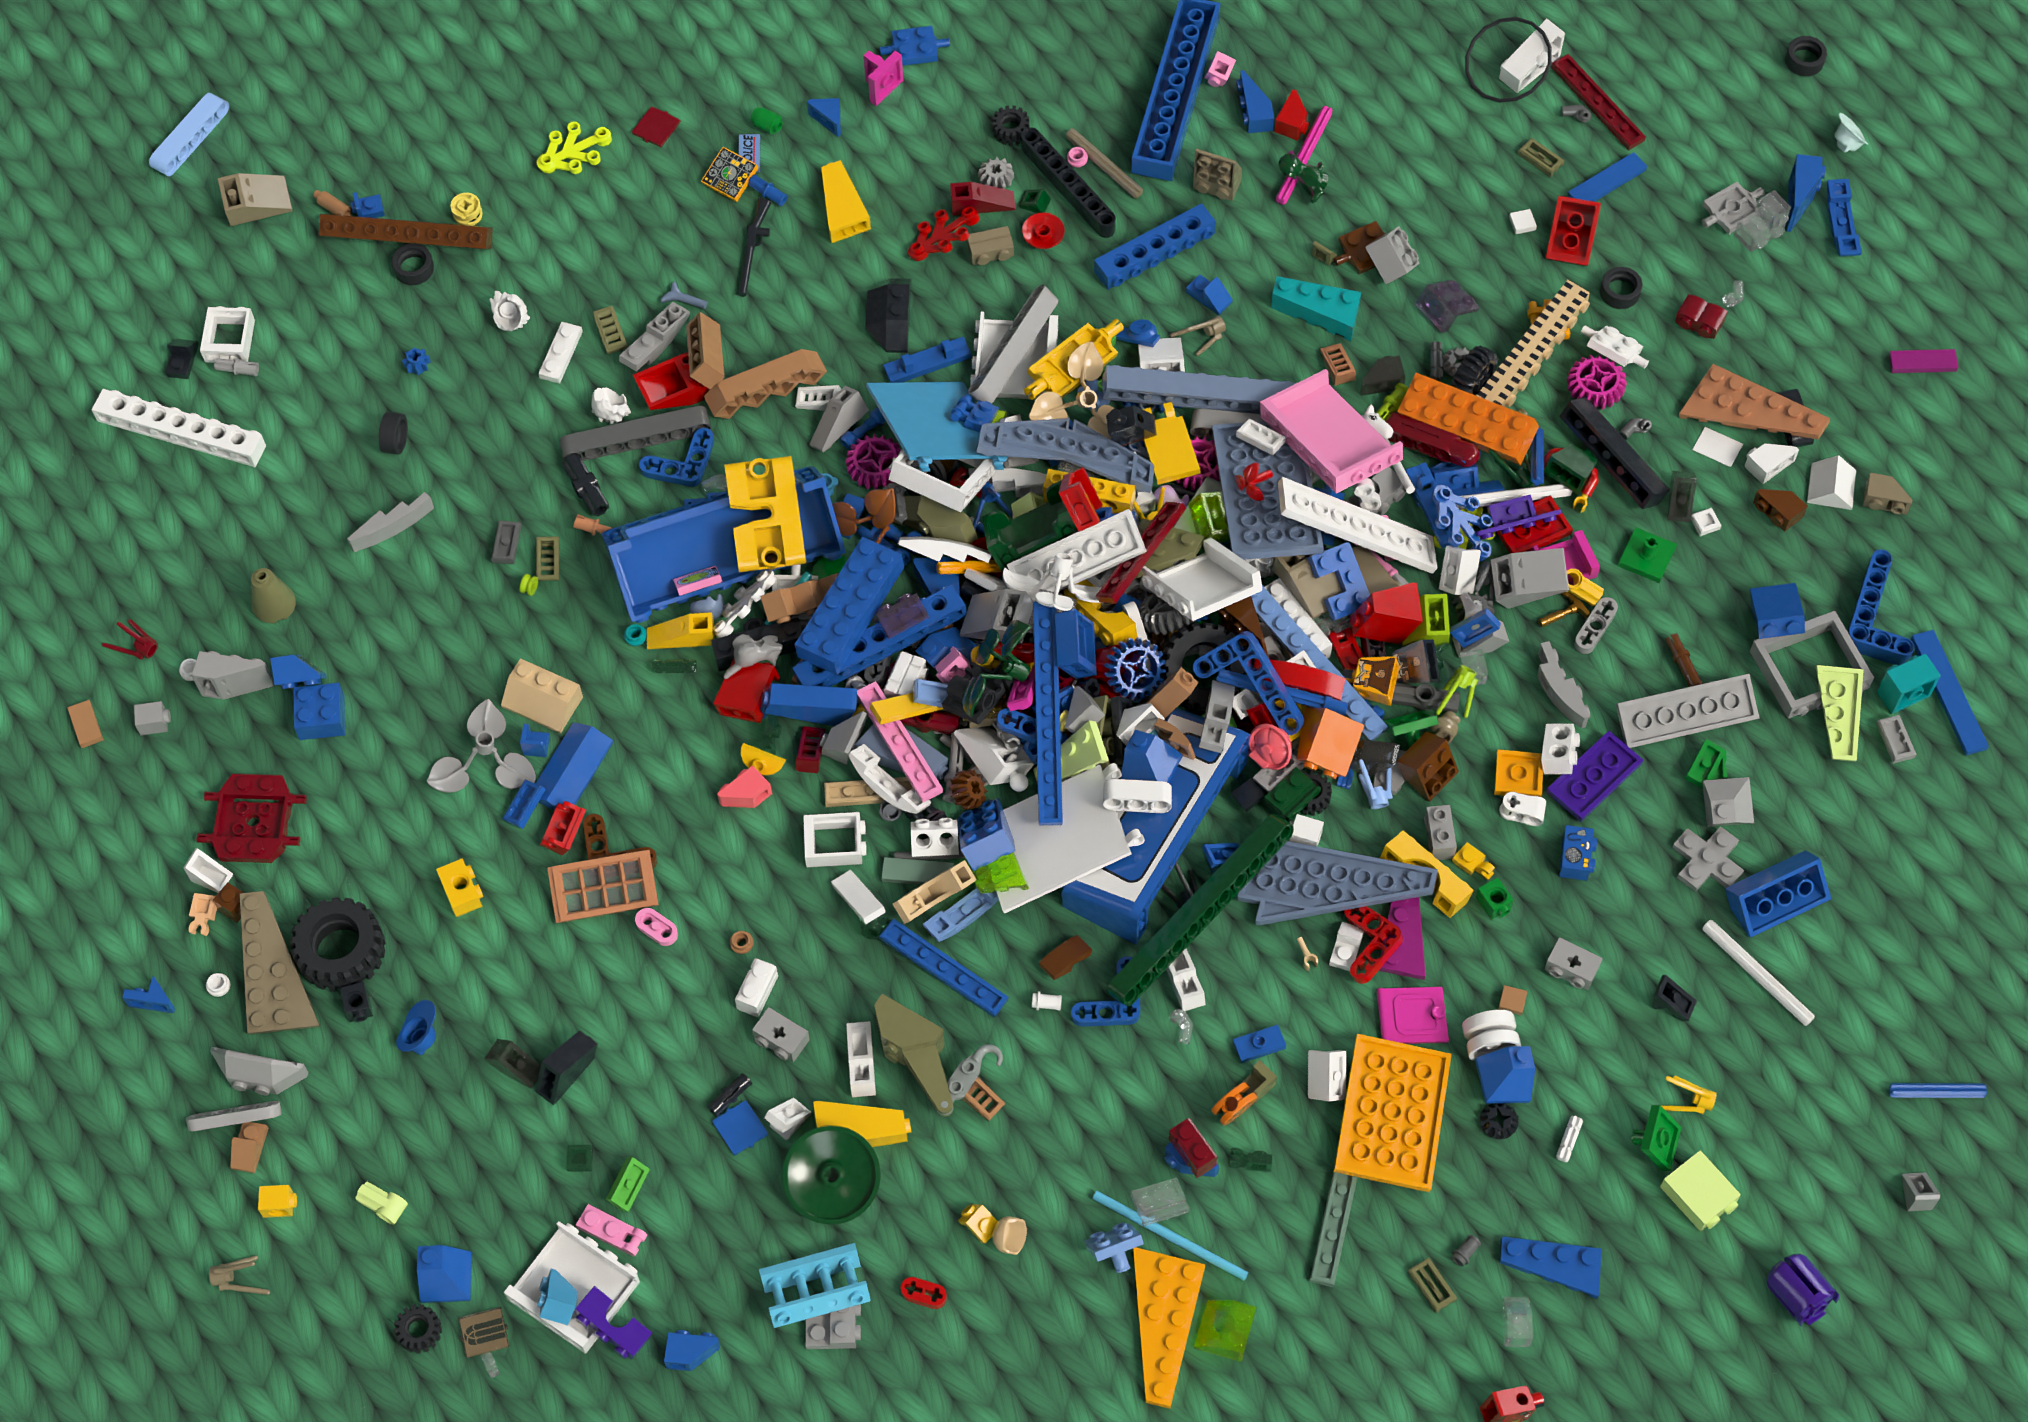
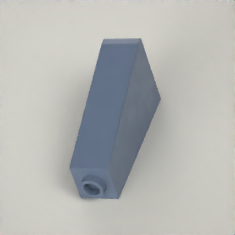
M873 724L855 744V749L865 744L881 758L878 762L879 765L904 773ZM906 729L937 780H942L949 771L948 758Z

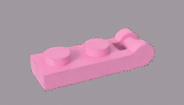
M589 1204L576 1223L578 1229L633 1257L639 1251V1244L644 1242L647 1234L641 1229L634 1228ZM627 1235L632 1237L629 1243L624 1242Z

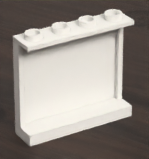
M981 312L980 320H976L975 332L979 333V337L974 338V351H977V356H973L972 369H976L975 375L971 374V385L1013 321L984 319V312ZM1050 315L1049 323L1045 322L997 397L1029 399L1028 397L1031 393L1026 396L1024 388L1035 380L1027 374L1028 368L1057 347L1058 315Z
M1212 538L1203 541L1205 553L1194 559L1180 563L1157 574L1146 566L1142 568V583L1144 587L1151 590L1157 597L1162 598L1192 621L1262 591L1260 571Z
M558 1221L557 1232L514 1287L509 1285L504 1294L508 1301L586 1354L597 1340L595 1336L596 1331L589 1325L587 1328L581 1325L575 1319L577 1315L574 1312L568 1325L539 1317L540 1307L537 1306V1302L541 1293L539 1287L543 1276L548 1277L550 1269H556L578 1291L576 1307L593 1286H596L614 1301L612 1307L606 1313V1319L610 1323L640 1283L637 1275L638 1271L628 1263L625 1265L617 1261L618 1257L609 1250L603 1252L597 1248L598 1244L587 1236L584 1239L578 1235L579 1231L571 1224L567 1223L565 1226Z

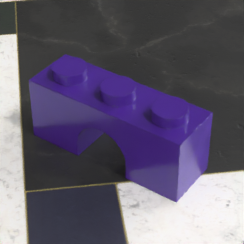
M593 1286L575 1308L574 1313L577 1315L575 1319L586 1328L588 1325L596 1331L595 1336L602 1342L607 1343L609 1341L615 1346L614 1351L624 1359L629 1357L632 1360L649 1340L652 1332L634 1317L623 1327H613L606 1319V1313L612 1307L614 1301L596 1286Z

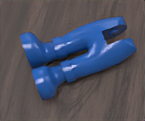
M871 519L867 521L873 527L871 531L860 525L856 532L861 538L864 537L876 542L883 529L876 528ZM892 524L889 525L890 530L884 535V537L893 540L897 544L900 537H922L917 531H912L907 535ZM884 537L879 543L902 554L904 566L911 560L910 553H917L904 547L906 550L897 548L896 545L890 543Z

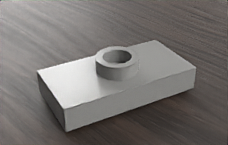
M1900 715L1877 721L1876 725L1893 764L1916 757L1917 754Z

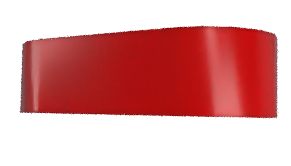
M916 1277L906 1278L901 1284L902 1297L908 1302L931 1309H939L947 1301L946 1290L939 1284ZM914 1284L916 1285V1290L922 1293L914 1291L912 1295H909L906 1287L910 1288ZM935 1291H938L941 1299L937 1298L936 1302L932 1301L931 1296L926 1295V1293L934 1295Z

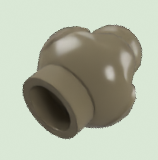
M1447 711L1442 717H1438V725L1428 728L1429 733L1446 739L1448 744L1457 735V724L1461 721L1452 711Z

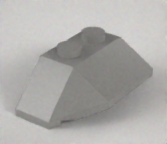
M211 1047L210 1050L232 1088L238 1091L249 1089L255 1090L256 1093L268 1096L269 1093L277 1095L308 1076V1071L302 1063Z

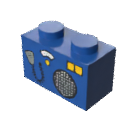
M1565 826L1562 838L1559 877L1587 881L1589 873H1594L1595 859L1591 858L1592 851L1595 852L1597 847V838L1593 837L1594 829Z

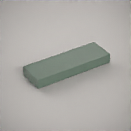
M884 857L882 882L922 885L954 866V863Z

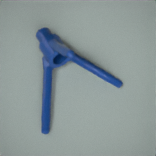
M988 480L981 488L980 503L973 521L975 530L985 502L996 501L1013 519V512L1000 499V494L995 491L994 486Z

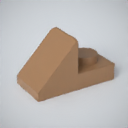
M253 1122L242 1124L239 1137L232 1138L231 1169L255 1173L269 1129L267 1125Z

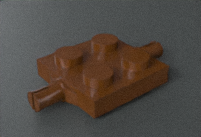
M1377 221L1339 237L1338 242L1343 248L1344 254L1333 259L1336 266L1349 262L1354 266L1358 275L1376 267L1365 247L1385 234Z

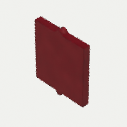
M651 106L634 128L632 134L644 139L646 143L650 142L658 147H662L681 121L668 114L667 111L663 112Z

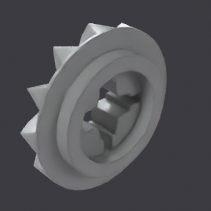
M1456 346L1453 350L1448 349L1447 353L1443 355V368L1450 376L1454 377L1453 375L1461 364H1457L1456 359L1461 360L1465 358V355H1468L1469 351H1467L1466 347L1458 349Z

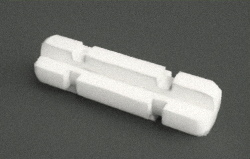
M1577 1116L1570 1117L1568 1127H1566L1556 1158L1562 1162L1569 1161L1571 1151L1583 1123V1120Z

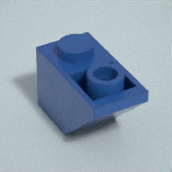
M676 1330L675 1333L668 1332L664 1358L666 1368L692 1371L720 1349L719 1339L714 1334L706 1332L700 1333V1335H690V1332L684 1330Z

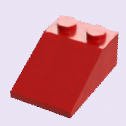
M1558 196L1546 259L1588 266L1601 203Z

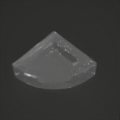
M488 1352L481 1355L490 1377L498 1376L500 1372L492 1353Z

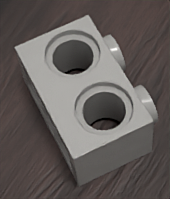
M1450 805L1427 807L1424 821L1429 852L1437 860L1453 859L1457 845Z

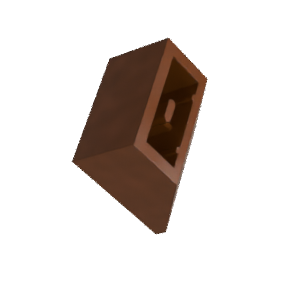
M1427 731L1397 760L1403 778L1429 802L1459 772L1447 740Z

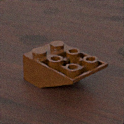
M1251 596L1217 611L1222 621L1221 626L1225 627V630L1231 631L1235 636L1244 631L1253 633L1269 659L1264 636ZM1239 639V641H1241V643L1243 644L1244 648L1249 647V643L1246 639Z

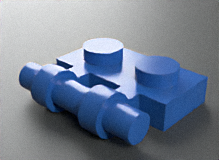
M966 394L958 400L957 405L952 409L951 420L965 422L964 427L980 432L983 424L992 423L999 407L987 401L978 400L976 404L972 403V397Z

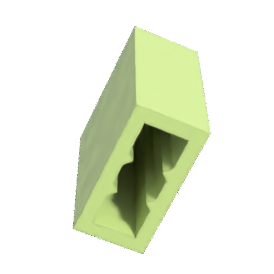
M1701 1150L1668 1175L1660 1186L1700 1232L1706 1227L1709 1229L1714 1227L1720 1221L1719 1216L1724 1212L1728 1215L1738 1207L1737 1201L1741 1195Z

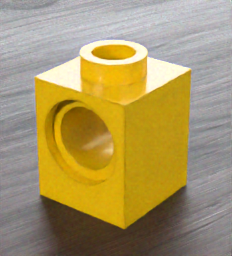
M289 1185L259 1186L258 1210L263 1218L293 1216V1208L297 1207V1195Z

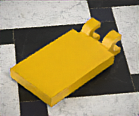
M1172 402L1163 404L1165 418L1155 420L1157 435L1143 440L1149 460L1154 465V475L1158 485L1200 474V467L1183 416H1175ZM1150 407L1143 409L1152 414Z

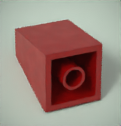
M1409 583L1372 593L1350 617L1353 636L1401 645L1423 622L1417 583Z

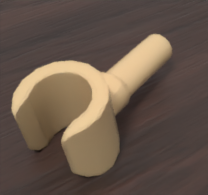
M1302 937L1297 938L1304 955V969L1309 971L1308 961H1313L1317 968V956L1310 954Z

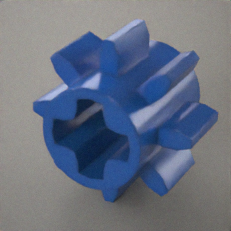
M414 347L405 352L407 359H403L402 362L409 374L413 372L420 375L424 371H428L426 364L431 363L429 356L426 355L425 349L419 350Z

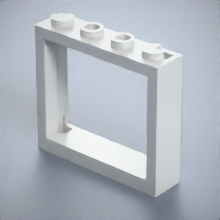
M901 449L897 458H893L892 464L888 468L891 471L889 480L959 512L967 506L996 470L993 467L992 459H958L977 468L959 489L911 467L910 465L914 460H909L903 449Z

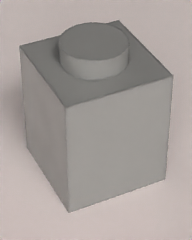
M162 701L134 705L135 726L140 735L168 732V723L171 722V715L169 709H165Z

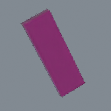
M1955 349L1890 351L1889 353L1891 373L1957 372L1959 368Z

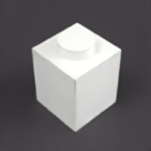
M1297 814L1295 821H1290L1294 826V832L1289 841L1318 846L1324 822Z

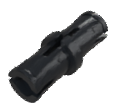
M741 1073L728 1087L725 1086L721 1089L722 1093L708 1104L707 1108L713 1115L718 1117L731 1103H735L738 1100L737 1097L752 1085L751 1080L744 1073Z

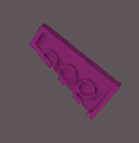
M1415 897L1391 902L1388 920L1400 928L1403 942L1379 971L1425 980L1420 899ZM1390 934L1387 936L1388 939L1396 938L1395 934L1393 936Z

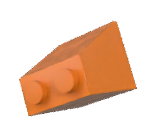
M1305 707L1303 713L1304 724L1301 728L1297 760L1304 762L1303 766L1314 771L1318 768L1324 771L1323 775L1332 779H1336L1337 776L1346 777L1364 725L1327 708Z

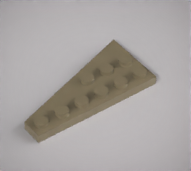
M265 892L241 893L240 908L247 1033L251 1035L321 1027Z

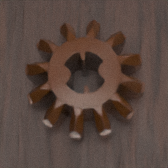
M963 770L950 779L952 785L948 788L952 791L950 797L955 799V805H959L961 809H973L980 806L986 800L984 794L988 791L984 788L986 782L981 780L982 774H976L975 770Z

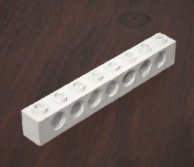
M102 389L92 408V412L98 422L252 467H256L266 447L262 435L257 431H247L234 424H223L216 419L209 420L196 413H185L175 407L168 408L154 401L147 402L137 396L123 395L116 390Z

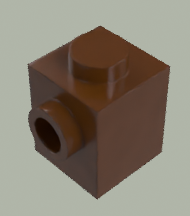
M227 882L213 899V902L219 912L238 923L241 919L240 894L244 892Z

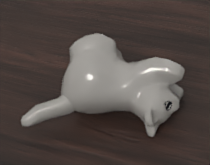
M744 634L736 637L732 643L735 664L727 669L724 679H728L742 667L752 666L762 660H768L773 666H776V660L783 647L782 644L776 643L778 637L768 635L758 641H754L749 635Z

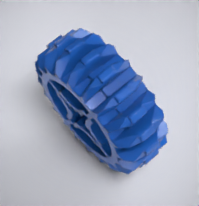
M1136 637L1135 640L1127 638L1126 643L1119 641V649L1112 647L1114 655H1106L1111 660L1110 663L1104 664L1106 668L1110 669V671L1105 673V676L1112 677L1107 682L1108 685H1114V692H1120V696L1124 698L1128 695L1129 699L1132 700L1136 696L1139 699H1143L1144 693L1148 696L1152 695L1150 688L1156 690L1158 689L1156 682L1164 681L1163 678L1159 677L1160 673H1166L1165 669L1160 668V666L1166 663L1165 660L1159 659L1163 653L1156 651L1157 645H1150V641L1147 639L1142 642L1140 637ZM1138 650L1136 654L1134 653L1131 659L1124 660V657L1127 654H1129L1132 651ZM1146 655L1148 656L1150 661V671L1146 668L1145 665L1147 658H1145ZM1128 664L1132 666L1135 665L1136 667H1138V669L1142 670L1143 672H1135L1131 667L1128 666ZM1120 666L1125 670L1124 682L1120 676ZM1147 677L1141 684L1133 686L1139 678Z

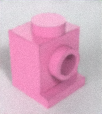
M1217 51L1204 77L1208 80V84L1213 87H1223L1236 60Z
M954 646L950 649L951 652L935 666L938 671L936 676L944 684L949 683L956 675L964 677L966 675V667L971 669L968 659Z

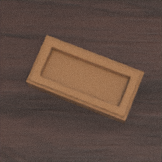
M90 700L67 707L81 748L104 740Z

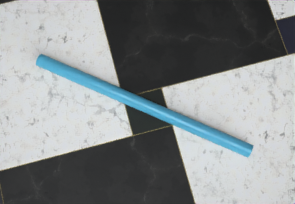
M1095 1192L1093 1200L1245 1281L1248 1275L1247 1271L1103 1193Z

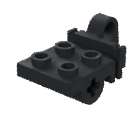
M1003 661L993 671L971 662V669L966 667V675L964 677L956 675L949 681L947 686L948 696L941 703L942 707L948 712L979 725L1005 695L1006 691L1011 693L1015 679L1012 678L1011 681H1008L1006 679L985 678V689L974 708L973 717H970L965 713L962 706V695L969 681L973 677L978 678L979 674L1005 675V672L1002 671Z

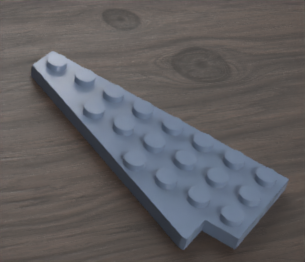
M1287 841L1238 893V901L1258 904L1256 925H1264L1432 895L1438 869Z

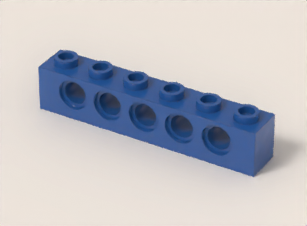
M1201 203L1095 259L1094 272L1108 290L1114 286H1120L1124 281L1131 277H1137L1150 267H1156L1165 259L1173 258L1182 250L1192 248L1199 241L1209 239L1215 234L1216 221Z

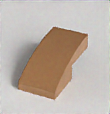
M1158 718L1154 726L1159 738L1170 742L1171 746L1180 752L1182 756L1194 760L1196 756L1186 736L1172 724Z

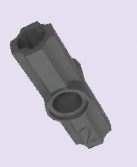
M1396 683L1391 704L1412 706L1418 711L1437 710L1448 690L1434 689L1432 685L1427 683L1419 686ZM1455 691L1442 711L1458 712L1460 692ZM1421 696H1426V697H1428L1429 699L1424 700V699H1422V698H1420V697H1421Z

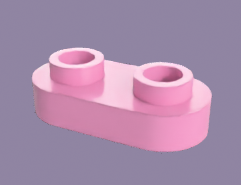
M644 908L636 914L635 922L639 931L658 944L669 946L677 940L678 931L675 924L655 910ZM647 920L652 921V923L649 925L644 924V922ZM664 933H670L669 937H662Z

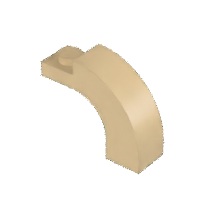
M963 860L910 891L894 902L893 906L904 924H906L942 900L963 890L975 882L976 878L966 861Z

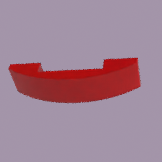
M1255 659V668L1261 667V663L1258 659ZM1270 660L1285 686L1318 693V695L1329 696L1332 699L1341 701L1345 678L1310 666ZM1269 678L1263 679L1265 681L1272 682Z

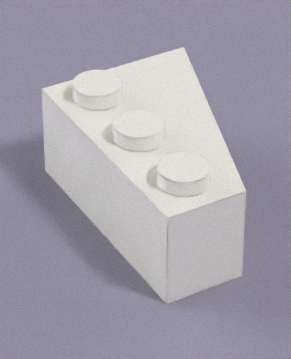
M1546 19L1539 27L1546 33L1551 44L1553 63L1560 59L1565 32ZM1535 30L1500 66L1499 79L1516 93L1542 74L1548 64V47L1541 33Z

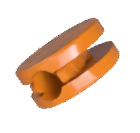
M1246 1082L1233 1088L1212 1107L1211 1112L1214 1115H1218L1222 1111L1225 1113L1219 1120L1222 1125L1225 1126L1231 1123L1257 1100V1095L1254 1092L1245 1098L1242 1097L1249 1089Z

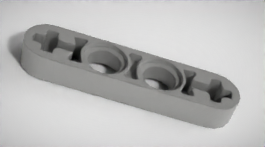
M269 1101L194 1114L186 1117L188 1131H199L280 1116L282 1111L280 1101Z

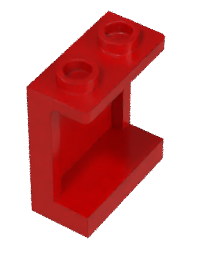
M1081 467L1063 475L1059 495L1078 531H1083L1098 524L1100 519L1095 510L1101 508L1103 504L1085 468Z
M733 659V661H732L730 667L735 664V660H734V659ZM757 662L752 666L742 667L731 677L724 679L713 703L719 714L761 723L764 716L760 710L763 692L768 690L772 680L779 681L780 678L775 666L767 662Z

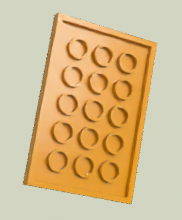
M1357 1034L1333 1172L1430 1192L1452 1054Z

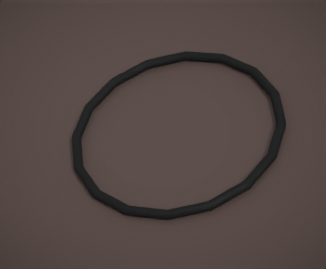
M1519 17L1501 18L1484 26L1472 39L1465 55V73L1471 87L1483 98L1499 103L1518 101L1532 94L1545 81L1552 64V47L1546 33L1533 21ZM1519 21L1529 24L1542 34L1548 47V64L1542 78L1531 90L1517 97L1499 99L1486 95L1474 84L1469 73V55L1475 41L1487 29L1501 22Z

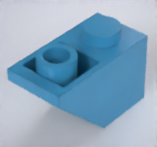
M551 1268L548 1277L543 1276L539 1291H541L537 1306L540 1307L539 1317L568 1325L576 1308L578 1291L556 1269Z

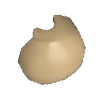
M1006 1216L997 1222L993 1230V1243L998 1251L1013 1255L1021 1251L1027 1234L1025 1221L1016 1217Z

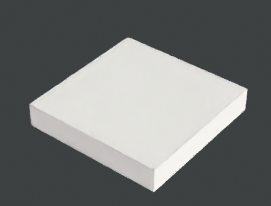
M968 568L964 574L966 578L989 591L1010 589L1002 579Z

